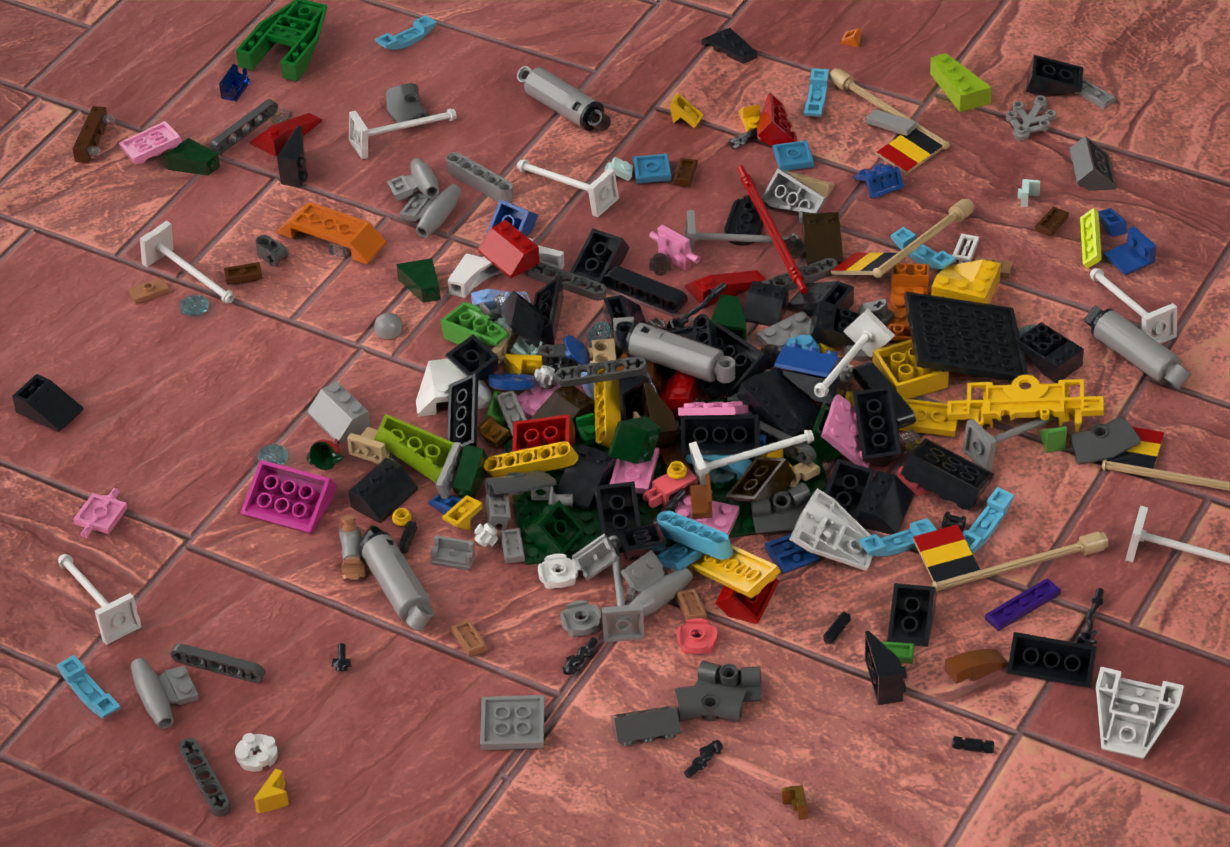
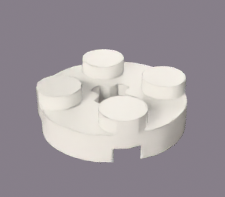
M552 554L545 557L544 562L538 565V576L547 589L573 586L576 583L578 569L573 558L571 560L565 554Z
M245 734L235 748L236 760L240 763V767L247 771L258 772L262 771L263 767L267 765L269 767L272 766L278 757L275 739L263 734ZM254 751H260L256 755H253Z

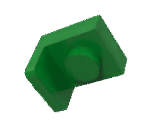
M594 413L576 418V432L585 446L597 443Z

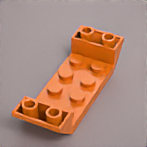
M311 202L297 209L277 230V234L291 239L301 231L351 248L352 260L367 265L386 245V240L370 222Z
M897 263L892 267L890 311L893 312L894 317L890 321L889 330L894 334V337L890 341L904 342L912 339L904 296L906 292L928 295L929 264Z

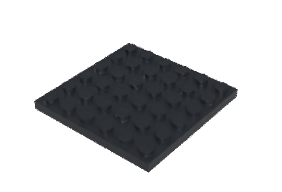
M913 292L905 293L904 300L917 367L1013 381L1021 375H1028L1023 350L1016 343V339L1020 336L1013 308Z

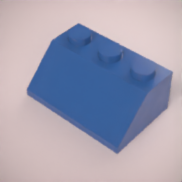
M791 343L790 346H783L774 367L827 378L843 357L837 356L838 352L826 350V354L819 352V348L808 347V350L801 349L802 345Z

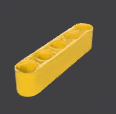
M600 369L597 374H603L606 370ZM619 379L594 383L596 442L607 448H610L617 424L621 421Z
M565 441L491 456L485 460L483 466L492 478L507 476L508 473L513 472L527 473L536 470L545 472L574 465L578 461V454Z

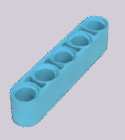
M664 511L657 515V521L664 537L720 560L727 559L733 555L728 534L672 511Z

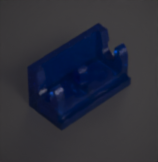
M232 64L219 83L221 99L237 102L250 83L245 67L242 70V74L238 71V66Z

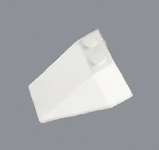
M448 359L428 361L416 399L418 417L437 414L436 403L448 402L449 384L467 377ZM478 380V409L488 408L492 398L491 391L483 380Z
M817 488L800 514L789 540L806 551L865 571L868 569L873 558L872 555H868L859 543V539L871 535L834 498Z
M1100 667L1096 683L1101 749L1144 760L1178 709L1184 685L1163 681L1162 687L1122 678L1121 671Z

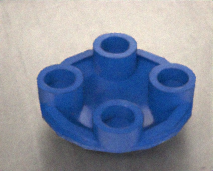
M573 335L565 337L564 343L567 348L565 355L570 360L574 359L578 365L589 364L591 359H589V352L585 345Z

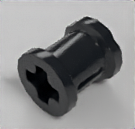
M946 512L943 517L942 528L958 524L961 532H963L966 525V517L951 515L950 512Z

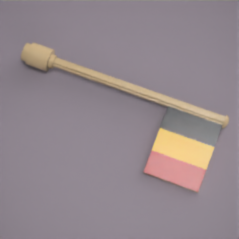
M835 68L830 72L829 80L841 90H852L883 111L912 120L855 84L854 77L844 70ZM917 123V128L909 135L901 134L878 150L876 155L892 164V166L899 167L900 171L907 175L939 151L947 150L950 147V142L943 140Z
M969 199L959 200L949 208L948 216L898 253L855 252L832 269L831 274L874 275L876 278H881L885 272L953 221L961 222L971 215L974 204Z
M1132 427L1139 436L1141 443L1112 459H1105L1102 462V469L1104 471L1107 469L1230 491V482L1154 469L1164 438V432Z
M958 524L913 536V541L933 581L932 587H935L937 593L940 590L1076 552L1087 556L1108 548L1106 534L1104 532H1094L1080 536L1079 541L1075 544L980 570Z

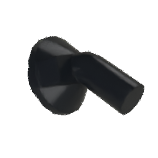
M344 643L338 644V658H333L331 667H335V671H347V667H352L351 660L346 659V645Z

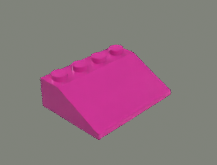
M260 459L240 514L311 534L331 504L337 485L330 478Z

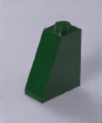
M187 138L176 148L164 155L166 169L171 171L208 176L220 167L217 152L190 138Z
M432 258L396 264L398 280L421 302L441 300L440 287Z
M721 294L711 321L719 323L747 341V326L739 297Z
M468 445L464 447L452 486L455 494L460 498H464L466 495L475 498L487 474L483 465L488 456L483 448Z

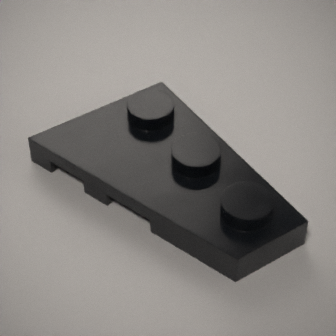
M731 28L724 29L702 39V45L706 47L710 45L717 52L723 51L727 53L728 57L743 64L758 58L757 52Z

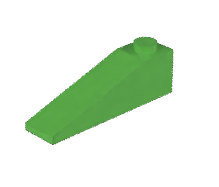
M463 302L440 320L443 338L456 344L462 343L474 334L485 345L497 346L509 336L508 332L500 325L493 323L488 315H484L479 307L467 302Z

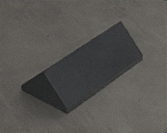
M560 275L535 293L533 305L545 317L540 339L543 342L542 345L555 344L564 298L563 277Z
M477 373L449 384L447 440L453 443L460 442L463 449L465 445L477 447L479 392Z
M891 386L852 392L863 461L885 467L902 455Z
M759 414L681 416L682 455H691L689 443L695 441L701 454H738L760 447L762 432Z
M1014 632L1007 673L1090 688L1095 668L1097 646Z

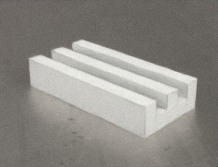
M961 233L952 256L959 260V263H963V261L971 262L979 243V237ZM966 239L967 242L965 244L963 252L961 255H959L964 240ZM973 241V244H972V246H971V248H970V251H969V253H968V256H966L967 251H968V249H969V246H970L971 242Z

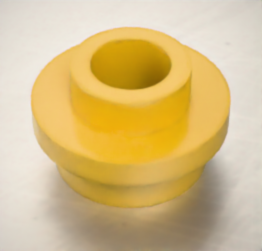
M675 461L669 465L667 474L672 479H681L686 476L687 468L682 462Z
M405 508L396 509L392 515V522L397 526H405L408 521L412 520L411 513Z

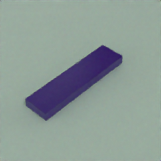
M1047 578L985 614V620L996 630L1000 631L1059 596L1061 589Z

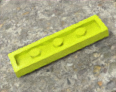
M1094 208L1080 217L1083 265L1087 269L1102 260L1099 212Z

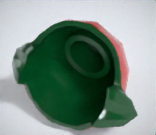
M321 439L312 444L306 458L310 465L313 464L315 467L326 471L342 461L344 456L340 454L338 439Z

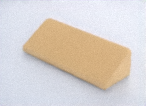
M784 171L825 198L829 196L835 187V184L791 171Z

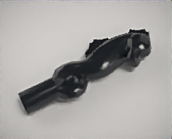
M680 489L659 513L674 510L687 493ZM657 516L653 517L651 524L658 523Z
M591 637L585 646L579 648L576 656L566 657L567 660L563 667V673L565 675H573L579 671V666L584 662V656H592L594 653L593 648L598 643V640Z
M720 740L712 741L709 745L699 749L700 756L696 757L692 761V765L684 771V775L687 778L692 777L698 770L706 768V761L711 760L715 751L717 754L721 753L723 746Z

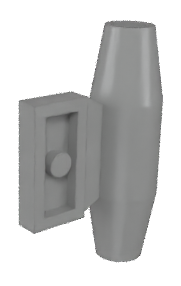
M415 158L411 161V175H402L387 181L396 201L408 199L418 189L430 199H434L439 195L438 180L431 167L421 158Z
M451 184L435 199H430L421 193H415L399 213L400 219L414 222L420 220L416 233L422 238H427L443 224L454 210L462 191L457 185Z
M652 550L620 572L630 587L640 592L629 605L643 604L644 617L656 612L674 599L676 593L683 591L693 579L692 573L686 567L664 576L663 565Z
M138 658L131 663L137 692L147 713L160 729L168 728L174 722L170 703L182 705L198 700V693L185 665L165 670L158 677L146 659Z

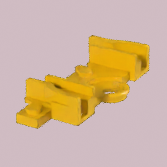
M1021 375L1013 380L1012 385H993V382L968 383L967 400L948 401L947 418L948 420L974 419L982 428L984 424H990V429H993V419L1001 421L1003 415H1009L1011 421L1015 418H1035L1039 416L1041 420L1047 421L1050 415L1059 417V427H1062V422H1070V415H1072V420H1075V432H1079L1082 416H1104V397H1085L1084 379L1058 380L1056 384H1040L1034 376ZM1029 383L1031 387L1029 389H1021L1020 385ZM1070 385H1080L1079 397H1070ZM972 388H982L983 400H973Z

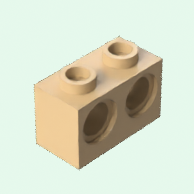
M614 339L592 340V348H588L589 359H593L590 363L616 360Z

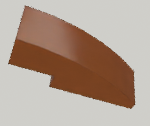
M995 649L968 651L945 660V672L956 684L969 678L974 682L1008 666L1005 658Z

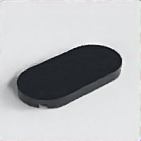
M749 195L734 201L724 227V234H761L764 223ZM764 202V204H765V206H766V208H767V210H768V204H767V202ZM728 241V242H730V243H732V244H735V245H749V244L754 243V242Z

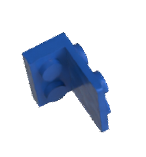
M876 164L873 169L858 171L859 174L853 176L855 180L866 181L870 198H876L904 188L899 167L892 166V164Z
M1133 226L1128 228L1127 243L1104 252V257L1124 275H1128L1155 263L1157 246Z

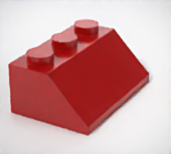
M507 220L491 227L478 248V252L510 279L540 263L539 247Z
M679 371L662 385V390L658 392L659 397L673 412L674 419H681V416H678V408L684 407V403L695 402L697 395V378Z
M570 414L513 422L512 452L565 441L571 446L575 444V426Z
M775 578L753 598L724 585L715 604L728 617L757 624L779 580Z

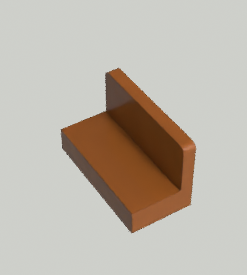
M705 474L706 485L690 486L693 519L712 518L709 474Z

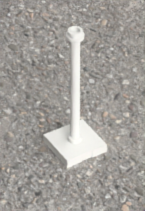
M450 108L447 109L446 113L368 129L358 113L352 111L349 112V141L360 158L366 159L368 158L369 136L446 119L451 122L457 118L456 111Z
M525 159L520 160L517 164V169L520 172L525 173L529 171L588 191L592 216L599 217L619 199L615 170L608 168L598 179L591 184H587L530 165L529 161Z
M165 221L140 238L141 259L145 267L150 266L166 255L220 295L224 303L229 304L234 300L235 295L231 290L225 291L172 251L174 250L172 224L168 221Z
M1094 268L1090 272V277L1094 282L1099 281L1142 317L1141 330L1159 343L1177 337V306L1172 303L1148 313L1104 276L1103 270Z
M869 309L865 310L843 331L855 342V345L822 383L816 384L814 387L816 396L824 397L828 394V387L860 349L871 358L873 350L880 349L894 337V334Z
M804 430L802 435L708 463L707 461L704 462L696 441L689 443V448L699 484L706 485L705 474L710 473L712 469L807 441V444H811L814 441V436L811 430Z
M1140 506L1126 561H1134L1139 541L1144 542L1145 540L1230 564V555L1146 533L1147 530L1142 528L1148 507Z
M62 554L59 557V566L62 569H68L100 604L101 608L95 610V615L102 640L106 645L142 627L135 599L131 593L109 603L73 564V558L70 555Z

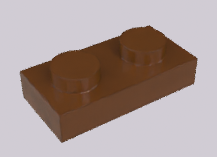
M260 262L224 268L227 285L263 279Z

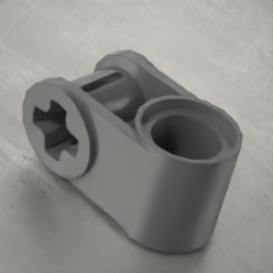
M260 235L256 238L257 256L268 262L271 266H276L281 259L289 256L288 249L270 236Z
M885 299L862 303L858 311L859 314H862L865 310L869 309L883 324L888 323L894 317L893 312L888 309Z
M546 344L539 348V355H542L543 365L547 366V360L551 364H557L559 359H562V368L572 367L575 360H570L565 355V350H567L565 344Z

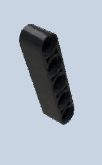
M617 265L613 266L602 279L607 288L672 314H676L688 302V297L683 291Z
M699 314L693 321L695 341L719 349L716 325L706 314ZM699 379L700 387L711 399H717L722 395L724 389L722 382H719L717 379L713 382Z
M869 361L852 368L853 377L863 390L891 386L898 430L916 422L913 410L873 362Z

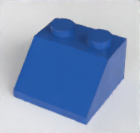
M500 199L487 233L491 227L507 220L527 237L534 228L538 214Z

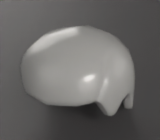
M383 313L376 318L374 324L376 336L382 339H392L401 335L402 321L397 314Z

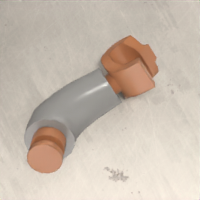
M345 515L341 517V521L344 523H342V528L339 529L343 563L341 565L342 579L355 581L359 578H366L365 566L360 553L361 546L359 544L362 534L360 527L356 526V522H354L356 516Z

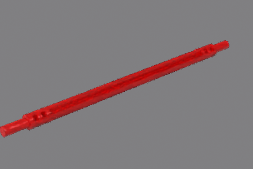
M739 165L737 170L741 176L740 180L775 244L794 284L798 286L802 294L807 293L808 289L804 283V277L792 258L750 174L746 172L743 165Z

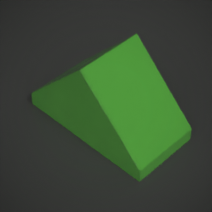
M1066 426L1038 430L1046 453L1066 449Z

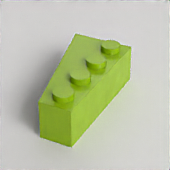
M947 53L931 57L930 74L959 112L991 104V86Z
M388 414L384 415L374 439L375 441L385 443L386 450L435 483L438 481L454 444L449 440Z

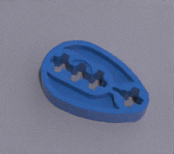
M488 375V385L496 389L525 390L535 387L534 376Z

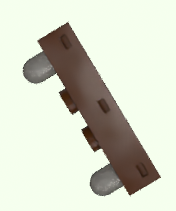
M92 106L72 148L75 162L89 163L91 156L98 157L101 155V149L97 147L100 137L104 134L106 124L113 125L116 122L114 115L107 114L106 107Z

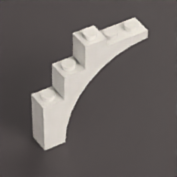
M538 246L541 263L563 269L565 266L564 252ZM466 253L448 279L449 294L466 298L480 283L503 272L484 256L479 257Z

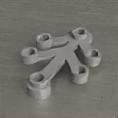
M1042 95L1037 96L1034 99L1033 108L1028 115L1023 109V102L1015 101L1013 103V111L1007 112L1006 120L1014 127L1013 135L1016 140L1025 141L1030 136V133L1049 130V121L1056 119V111L1047 110L1045 115L1037 116L1039 111L1047 109L1048 101L1046 97ZM1017 114L1023 121L1022 125L1017 121ZM1039 123V125L1030 127L1032 124Z

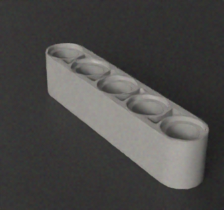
M452 152L447 155V171L450 175L497 202L501 199L512 203L514 198L511 182L458 152Z

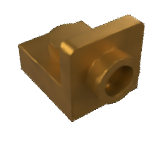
M491 415L478 426V430L484 440L498 448L512 435L508 429L497 424Z
M803 785L782 788L783 805L792 804L793 812L797 811L799 820L808 819Z

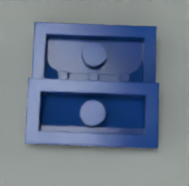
M791 534L764 545V549L770 559L778 566L782 574L819 561L817 554L806 551L790 541Z

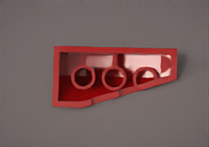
M771 92L767 95L757 126L758 139L762 143L766 142L769 146L797 142L795 132L790 130L792 124L786 118L788 115L783 103Z
M307 113L272 125L251 140L250 144L276 157L298 125L301 126L302 136H304L321 123L322 119Z
M758 270L715 274L686 284L685 288L701 304L711 294L710 289H714L724 282L727 288L718 295V298L713 297L706 307L718 303L721 294L736 296L748 291L753 281L761 282L766 279Z

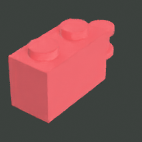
M688 468L686 476L681 479H672L668 474H665L652 481V489L646 491L642 499L648 502L651 508L660 504L666 507L667 502L680 489H683L687 495H690V486L698 485V478Z

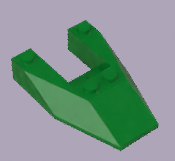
M294 0L261 21L236 50L238 67L254 70L275 43L283 44L292 48L280 61L282 78L298 81L305 73L317 46L328 6L309 0Z

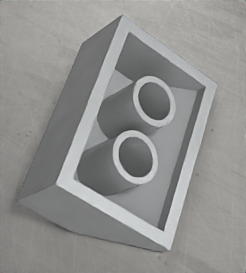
M338 381L322 388L307 411L308 415L333 439H338L339 444L345 442L350 433L358 435L364 432L367 427H370L368 410Z

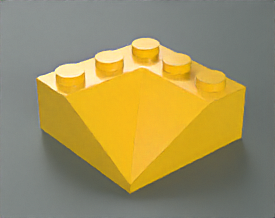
M978 260L949 265L937 274L931 286V295L989 304L1000 281L1001 263Z
M912 339L873 350L872 362L902 398L911 399L948 388V371L923 369L916 366Z

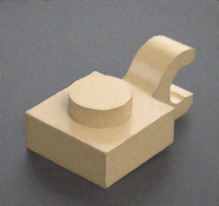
M813 462L807 465L799 463L793 466V472L796 477L789 487L797 486L800 479L806 481L820 474V467Z

